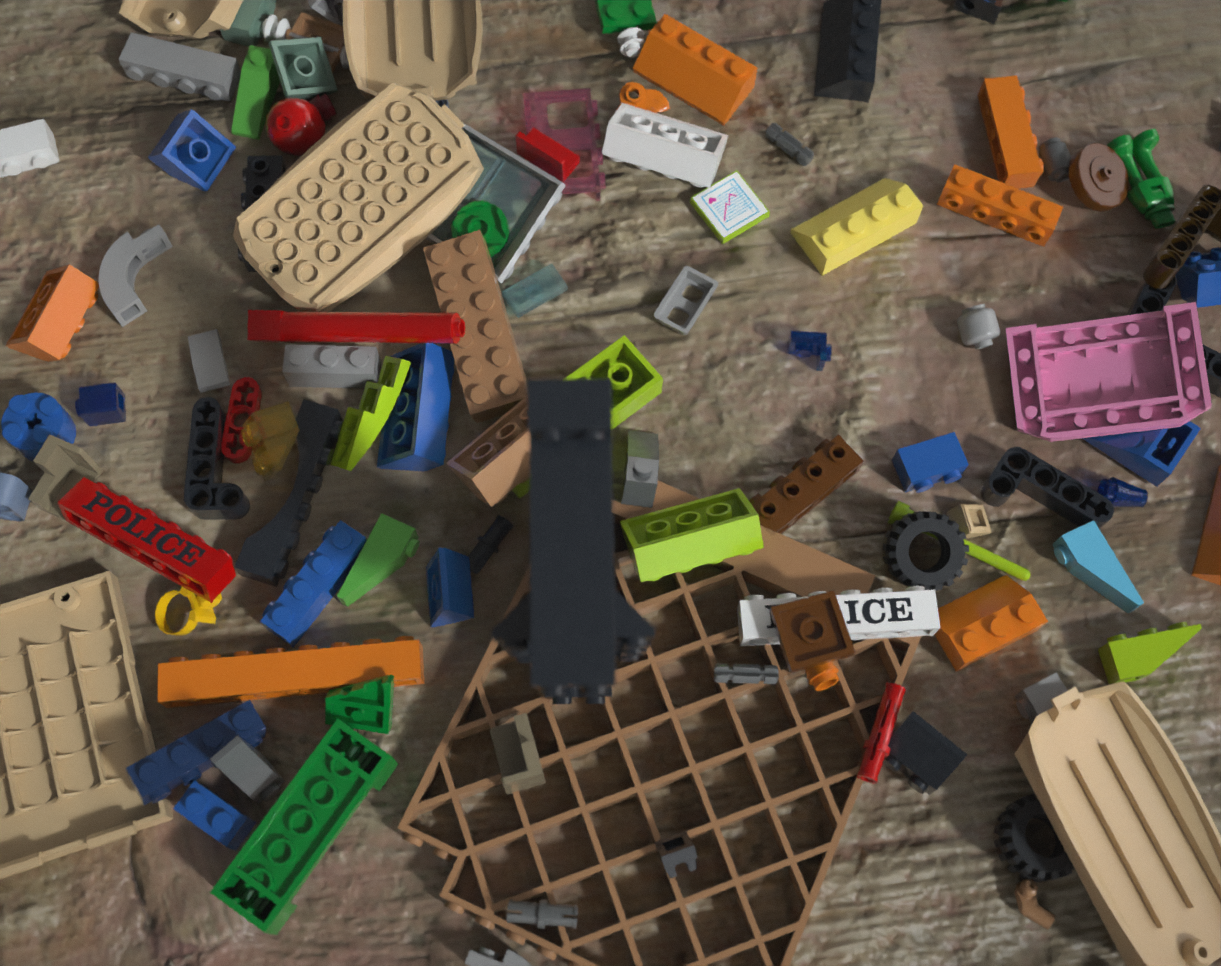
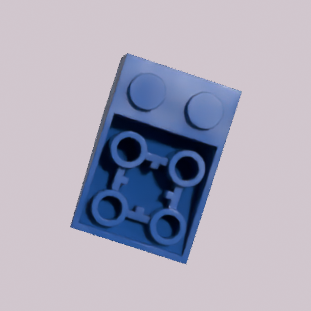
M1189 421L1175 428L1082 439L1157 487L1171 475L1201 428Z

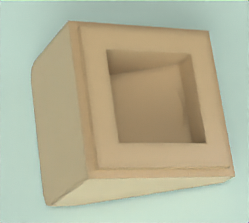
M960 504L946 513L949 520L955 521L960 526L958 529L960 532L965 533L966 539L992 533L983 504Z

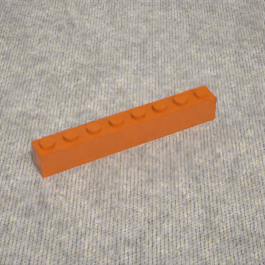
M400 636L395 638V642L382 643L381 639H367L363 641V645L350 646L349 642H335L331 644L330 648L319 649L316 645H302L298 647V651L286 652L284 648H270L266 650L265 654L253 655L252 651L234 652L232 657L222 658L219 654H205L201 656L200 660H189L187 657L169 658L167 663H158L157 702L166 708L325 694L331 689L387 675H394V687L425 684L423 646L420 640H414L413 636Z

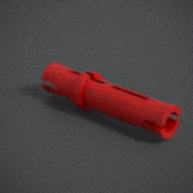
M886 683L870 738L865 740L863 745L865 753L859 772H857V778L868 783L877 784L884 757L889 756L891 750L888 747L904 694L906 693V688L899 684Z

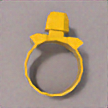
M181 587L180 591L172 590L166 592L156 605V624L165 634L179 636L189 634L198 622L215 624L216 616L213 608L220 603L222 595L220 593L210 603L184 587ZM182 594L190 601L192 610L189 613L186 625L180 631L173 632L166 622V609L174 596Z

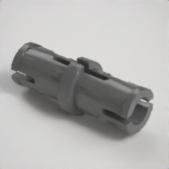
M509 899L507 910L522 911V914L507 913V923L538 924V928H545V925L577 927V918L563 917V914L578 915V905L547 904V900H540V903Z

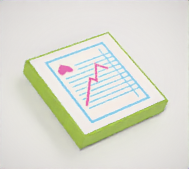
M737 170L712 184L710 188L707 187L690 197V204L722 245L765 220L770 214L768 208Z

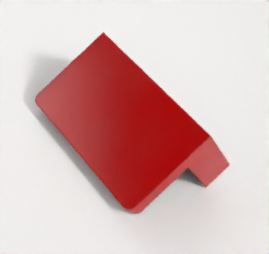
M534 127L527 135L520 131L515 135L517 154L563 183L580 163L579 155Z

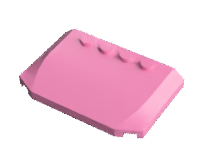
M1196 302L1163 306L1162 311L1037 328L1036 324L1006 328L1016 422L1019 432L1054 442L1175 428L1184 425L1209 410L1212 406Z

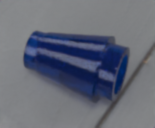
M1115 477L1103 479L1097 489V492L1110 500L1114 507H1144L1148 499L1147 490Z

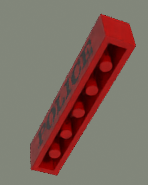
M83 477L57 502L65 520L210 603L236 577L232 563L233 559L225 550L212 548L201 537L197 535L191 536L183 532L174 522L169 521L167 523L158 518L152 510L148 508L142 509L134 505L125 495L118 496L112 493L101 482L94 483Z

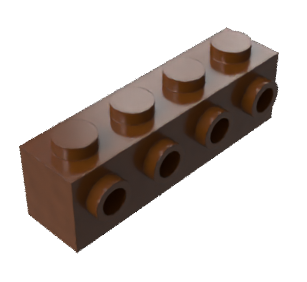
M839 434L831 441L828 438L823 440L814 449L816 453L809 459L804 456L798 460L791 468L793 471L788 476L780 475L769 485L770 490L763 496L758 493L749 500L759 515L760 525L771 536L776 532L783 534L859 472L864 461Z

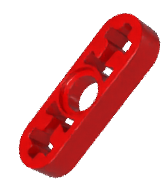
M250 377L240 378L232 386L221 442L222 453L228 461L234 464L243 463L251 456L261 406L262 390L256 380ZM250 387L253 393H248L246 400L248 406L244 405L245 398L241 392H246L247 388ZM239 414H248L250 416L248 424L243 427L235 426L234 419ZM235 434L240 435L239 443L243 449H238L236 454H233L230 447H236L238 438Z

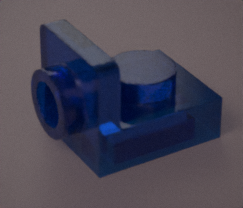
M791 331L787 342V354H795V356L801 358L816 355V371H823L825 363L831 360L832 345L827 344V333Z

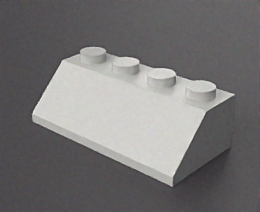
M621 103L608 123L602 155L608 156L615 162L634 164L641 170L660 172L670 179L679 178L689 181L690 184L696 187L710 188L729 135Z

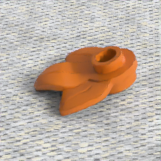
M629 82L620 90L619 99L621 103L654 113H661L670 109L668 100L661 92L655 89H645L637 82ZM636 92L638 94V98H630L629 93Z

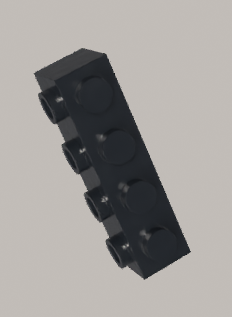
M282 155L247 156V168L242 170L243 183L246 185L245 193H241V206L244 211L257 201L287 171ZM238 247L239 261H243L248 272H257L243 257ZM273 268L272 272L279 271V268Z

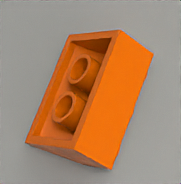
M70 264L47 271L5 346L47 362L60 360V358L63 359L71 349L69 342L73 334L79 332L84 325L85 319L83 316L87 308H91L98 298L96 291L99 288V283Z
M1004 575L938 608L940 629L934 635L957 672L1038 631L1048 620L1033 595L1009 576Z

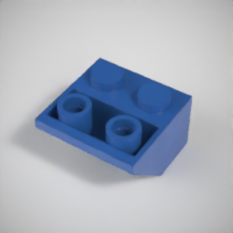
M1221 247L1212 248L1210 252L1206 253L1192 251L1175 275L1182 299L1187 303L1196 302L1197 308L1221 305Z

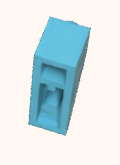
M1094 520L1061 535L1052 544L1055 557L1059 563L1065 565L1068 572L1126 613L1134 611L1144 603Z

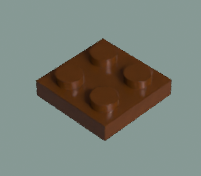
M834 590L770 608L769 611L790 673L854 656L856 653Z

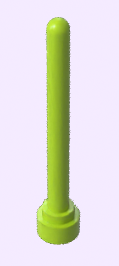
M898 500L887 522L893 524L896 520L900 521L903 518L902 516L912 514L914 511L909 509V505ZM922 532L938 540L934 534ZM964 539V544L969 545V552H965L966 554L1022 581L1030 578L1031 574L1028 569Z

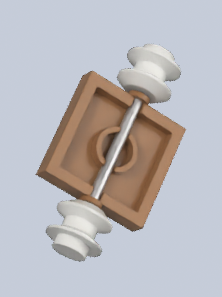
M303 12L299 15L292 29H290L287 19L283 18L278 22L277 16L273 14L263 21L261 32L266 42H270L273 39L289 40L321 37L332 73L340 60L343 68L349 67L342 25Z

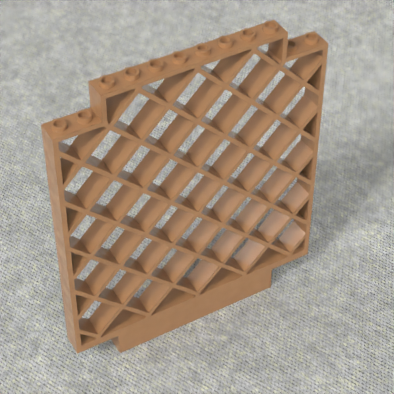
M658 481L652 508L627 506L613 500V523L621 526L620 521L684 504L699 498ZM760 525L764 548L755 550L749 555H737L726 558L717 564H708L724 571V573L688 586L682 573H673L671 576L676 590L634 604L620 568L632 563L629 551L627 549L616 554L614 552V579L620 595L642 616L682 602L697 641L654 656L650 646L644 655L645 660L615 670L616 683L650 671L665 713L620 729L609 697H605L603 707L612 732L567 749L551 706L557 704H552V698H545V695H540V688H537L540 698L492 714L483 684L491 669L514 662L515 658L510 657L507 651L500 652V644L491 640L397 827L405 833L402 838L403 840L417 847H421L423 842L435 847L432 854L448 862H451L453 857L457 858L439 895L446 899L444 907L461 915L466 909L477 915L474 920L475 922L491 930L497 924L508 930L505 937L524 945L526 939L538 944L536 952L552 960H555L558 954L570 960L567 966H598L571 953L572 950L619 931H623L634 965L643 966L630 927L677 909L696 958L695 962L685 966H708L707 964L751 947H755L762 966H773L764 942L790 933L777 966H790L863 783V780L857 778V772H859L865 753L863 748L864 742L869 740L870 736L860 714L879 707L883 695L856 704L838 661L847 658L833 661L839 670L837 673L839 681L834 685L843 709L803 724L786 681L806 674L805 669L790 673L788 668L781 670L771 645H758L765 664L778 667L779 677L777 683L764 684L763 681H760L759 684L745 683L728 690L726 683L714 681V666L717 664V660L712 648L740 639L739 627L737 626L707 637L692 598L733 584L739 601L744 600V597L750 596L745 581L776 595L794 593L796 597H809V594L812 592H828L832 590L835 591L836 595H841L842 591L852 589L860 590L861 594L869 592L876 575ZM530 565L504 617L530 592ZM921 636L866 639L853 644L856 652L854 656L877 648L891 683L902 686ZM892 646L904 651L900 662H898ZM702 652L718 694L674 709L659 667ZM774 685L791 729L749 743L732 700ZM479 694L486 717L464 724ZM722 704L739 748L695 764L679 720ZM544 709L559 752L540 758L542 770L563 763L579 807L530 825L519 791L513 792L512 794L524 828L475 845L461 800L503 785L502 775L499 773L457 789L447 760L454 742L513 721V716L524 713L529 715ZM848 718L862 752L861 759L856 768L825 778L807 733ZM670 723L686 768L641 784L625 739ZM796 738L814 783L771 799L753 753ZM617 743L633 787L585 804L570 760ZM743 757L761 803L716 819L699 773ZM442 768L449 792L426 800ZM690 777L707 824L686 832L690 839L711 832L729 881L683 898L676 878L669 877L660 860L675 902L627 920L609 870L657 852L654 842L660 841L661 837L645 793ZM852 779L839 811L829 787ZM818 792L832 826V831L826 844L794 856L775 807ZM637 797L653 844L606 861L589 814ZM453 803L467 849L460 851L413 828L412 826L417 816ZM765 812L783 860L739 877L720 828ZM582 817L599 864L550 882L534 835ZM528 838L543 885L494 903L479 855ZM822 854L807 890L797 863ZM469 859L472 860L487 906L485 910L452 894ZM787 868L801 903V908L795 923L761 936L742 884ZM602 873L619 923L573 941L569 940L565 927L557 926L563 941L561 948L512 923H507L506 920L496 916V914L508 909L509 899L526 902L547 894L549 903L557 905L553 891ZM733 889L752 940L705 957L686 906Z

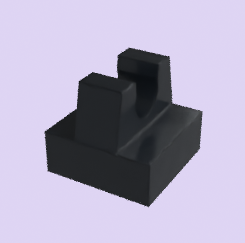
M686 831L654 842L657 854L670 878L677 877L675 866L684 862L690 872L696 870L697 854L694 844Z

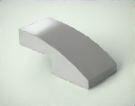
M215 329L188 336L193 369L200 393L230 385L228 368L223 357L221 337L218 330Z

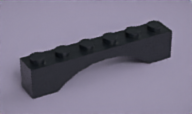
M303 399L293 424L299 451L298 473L294 487L286 503L276 516L262 529L246 538L234 566L242 577L277 587L279 579L285 577L289 567L287 559L291 550H295L300 540L299 530L302 522H306L310 516L312 497L314 493L317 494L322 486L323 477L321 475L324 467L329 466L333 458L334 450L332 447L336 438H339L343 425V419L338 409Z

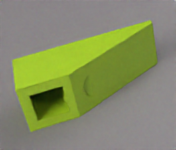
M1179 622L1168 626L1167 631L1158 632L1157 628H1149L1137 632L1138 636L1127 638L1126 634H1119L1107 638L1108 643L1100 647L1098 652L1109 685L1125 681V683L1138 681L1150 675L1202 629L1201 624L1188 626L1187 622Z

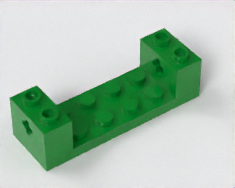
M337 718L210 893L264 933L277 935L297 908V905L292 902L294 896L372 787L377 791L381 790L398 766L396 760Z

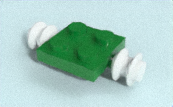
M594 0L602 34L621 32L617 38L618 43L621 45V54L631 58L638 57L645 43L643 30H652L657 24L652 1Z

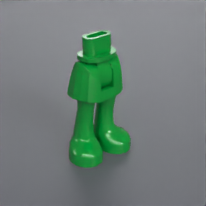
M1148 129L1133 139L1130 135L1119 136L1109 142L1107 146L1119 155L1126 167L1131 186L1127 198L1138 212L1145 214L1146 220H1151L1154 229H1159L1176 223L1172 213L1175 210V200L1168 177L1162 176L1152 156V150L1159 142V134L1156 129ZM1133 156L1139 164L1142 172L1144 173L1146 180H1143L1142 176L1140 175L1137 166L1134 162Z

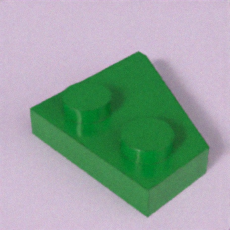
M387 675L329 690L325 698V724L333 725L338 718L352 729L389 734L392 727L394 675Z

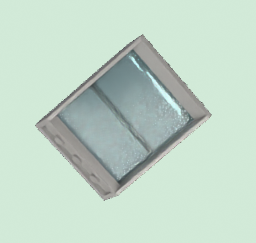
M464 124L465 126L462 130L468 135L484 170L458 207L425 239L433 244L452 239V222L458 215L457 212L460 208L470 202L484 200L498 206L504 212L509 222L510 230L507 244L498 254L491 257L497 281L502 283L513 273L514 264L517 259L528 250L530 239L536 231L543 227L546 222L545 216L551 207L560 201L562 190L566 185Z

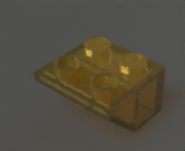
M288 401L253 412L244 422V429H241L245 445L247 447L251 446L255 458H252L254 469L258 476H263L264 481L271 480L282 470L300 431Z

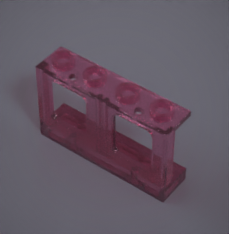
M590 88L523 93L526 134L534 127L571 151L589 150L591 152L593 174L589 177L567 178L564 181L566 186L562 190V194L595 192L596 201H601L600 190L606 189L605 173L599 172L598 165H603L602 147L596 148V141L601 140L599 123H594L593 117L598 116L597 99H591ZM574 101L586 103L588 125L586 127L550 129L547 106L549 104ZM530 177L533 199L542 184Z

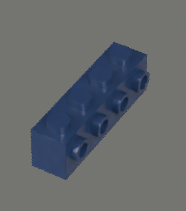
M248 700L126 767L128 778L144 805L151 801L152 803H157L168 797L174 788L182 784L186 786L193 783L194 780H198L203 775V772L213 766L218 768L210 759L236 736L241 737L253 747L261 744L266 735V726L251 701Z

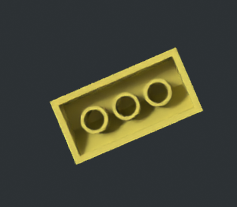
M884 178L792 228L790 233L823 276L916 224L923 204L907 184Z

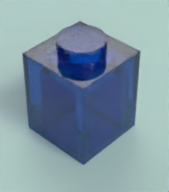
M116 382L79 387V399L75 400L76 412L90 427L126 422L125 394Z

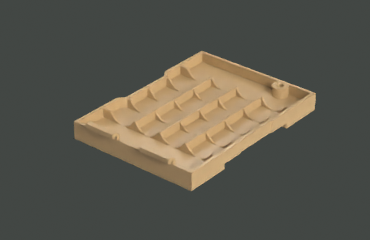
M111 571L0 605V879L41 866L44 862L86 848L92 849L137 834V831L174 819L169 796L157 803H152L151 801L144 805L127 775L126 767L154 753L156 749L151 727L147 722L136 675L135 659L129 637L131 633L118 578Z

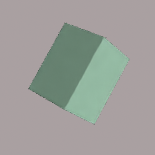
M321 37L275 40L268 43L286 98H299L309 102L318 94L320 96L324 94L330 95L338 91Z

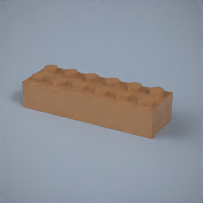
M478 230L423 248L440 311L456 312L465 322L464 337H461L457 344H450L470 416L476 423L506 414L528 395V383L487 243L481 231Z

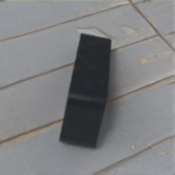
M211 397L197 400L192 409L184 502L199 519H241L249 512L250 501L238 485L222 483L224 454L221 451V442L226 414L217 400ZM213 440L210 446L202 448L204 442ZM211 468L206 476L199 477L202 470ZM208 497L205 504L196 506L199 499ZM239 497L235 505L227 506L231 498Z
M1012 447L1004 453L981 490V497L985 503L993 507H999L1017 489L1079 527L1094 520L1100 529L1114 514V506L1106 497L1021 447ZM1008 461L1015 462L1019 469L1009 466ZM1035 477L1042 478L1046 486L1040 485L1035 480ZM993 484L1001 486L1004 493L995 491ZM1062 493L1070 495L1073 502L1064 499Z

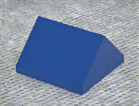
M438 548L426 566L430 627H439L474 618L469 557L447 548Z

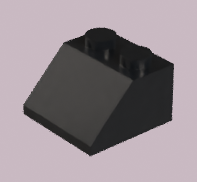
M912 711L892 732L888 745L891 750L889 756L884 757L883 764L892 771L897 772L899 770L908 777V784L919 793L923 794L926 792L930 795L943 784L968 754Z

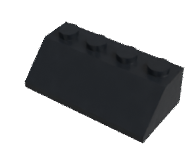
M827 0L823 2L814 96L869 102L875 83L881 0Z

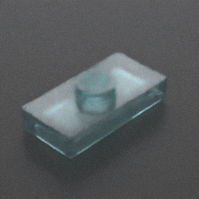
M550 264L503 290L502 296L516 317L519 318L567 291L568 288L553 264Z

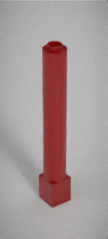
M248 310L247 340L256 342L457 344L460 338L465 335V322L456 312H287L282 310Z

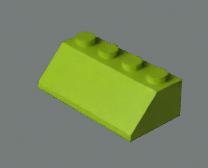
M740 488L620 521L632 564L640 582L657 581L666 575L688 572L694 567L705 564H717L726 558L737 555H749L755 550L764 548L759 515Z

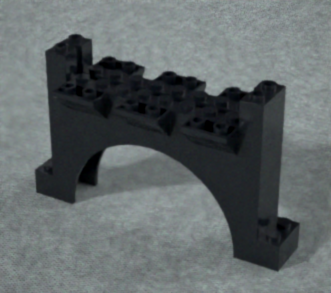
M612 379L528 380L530 592L492 630V640L500 644V647L507 651L510 657L515 658L517 663H531V687L540 688V695H545V698H552V704H572V698H585V704H605V697H612V687L616 685L615 656H618V662H637L641 655L646 654L647 649H649L651 642L655 638V628L614 589Z

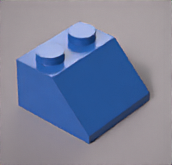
M193 109L177 114L148 158L171 177L202 191H208L236 149V146Z

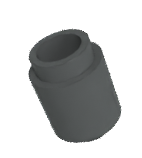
M1051 138L1043 142L1038 148V157L1043 161L1044 171L1048 179L1056 182L1068 180L1071 155L1066 144L1061 142L1060 138Z

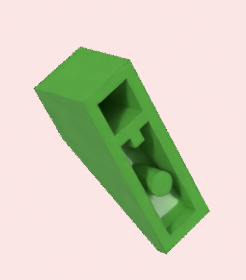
M252 45L249 47L241 69L231 129L233 135L260 139L280 83L270 49Z
M381 513L337 594L342 605L347 607L405 565L408 557L412 558L415 555L420 544L415 528Z

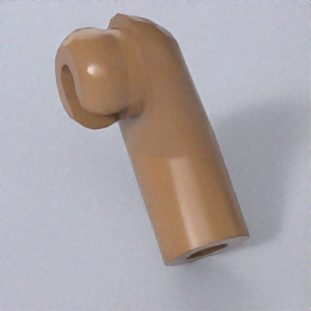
M1024 879L1016 885L1014 892L1019 912L1048 930L1054 922L1055 914L1038 905L1036 895L1039 888L1036 882L1031 879Z

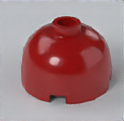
M290 97L278 101L271 107L266 118L265 127L268 138L277 149L285 154L301 157L324 136L326 126L319 113V109L315 105L304 99Z

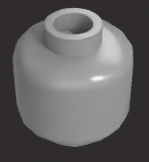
M980 304L962 310V315L957 319V325L963 344L974 345L975 350L992 346V339L1000 334V327L994 309L986 308L985 304Z

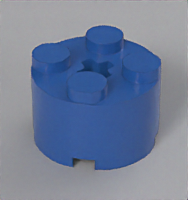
M44 393L16 395L10 399L9 406L4 411L1 420L2 435L28 460L33 461L49 434L71 444L74 443L76 425L69 413L56 399Z

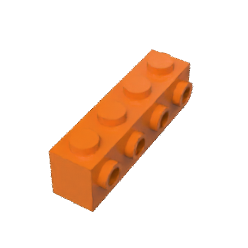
M954 164L937 203L941 207L1043 247L1055 230L1064 207Z

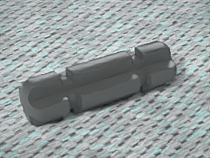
M772 123L766 129L765 136L772 142L777 141L776 145L791 157L795 158L796 156V161L803 166H807L813 160L814 152L808 147L803 148V143L787 131L782 132L783 128L777 123Z
M717 663L714 666V681L728 683V680H732V683L759 684L760 681H763L764 684H776L779 672L776 665L760 667L758 664H733L731 667L725 663Z

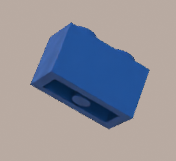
M955 432L897 449L892 458L905 493L915 490L916 493L924 492L932 488L933 484L944 481L945 484L953 483L962 478L963 472L969 465Z
M195 780L173 808L225 847L235 851L256 824L254 820Z

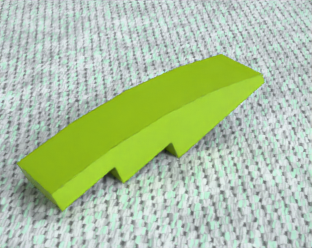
M385 356L378 382L367 381L359 408H347L330 465L352 471L386 423L402 390L411 362Z

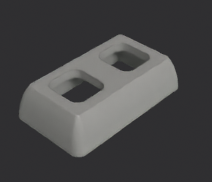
M685 266L654 312L655 319L682 335H687L717 289L718 282L689 266ZM687 286H693L703 292L699 302L693 303L682 296ZM678 308L689 315L684 325L679 326L668 320L667 317L672 309Z

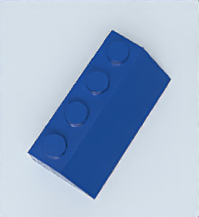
M420 343L390 356L411 362L399 397L381 429L377 468L427 471L444 465L446 437L449 427V407L452 398L451 387L454 374V357L452 351L436 344Z

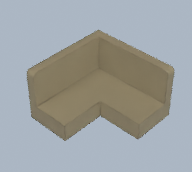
M49 434L33 460L44 471V474L28 500L40 510L65 520L57 502L83 477L96 483L103 470L82 448Z
M527 713L513 716L514 722L490 729L502 775V784L507 794L546 783Z

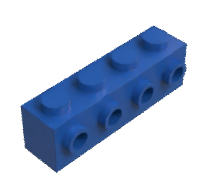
M341 520L336 526L328 528L323 535V542L318 549L311 551L305 557L302 564L303 568L296 576L293 575L286 581L280 597L276 602H270L263 611V618L260 622L268 631L292 648L295 647L343 585L367 541L365 536Z

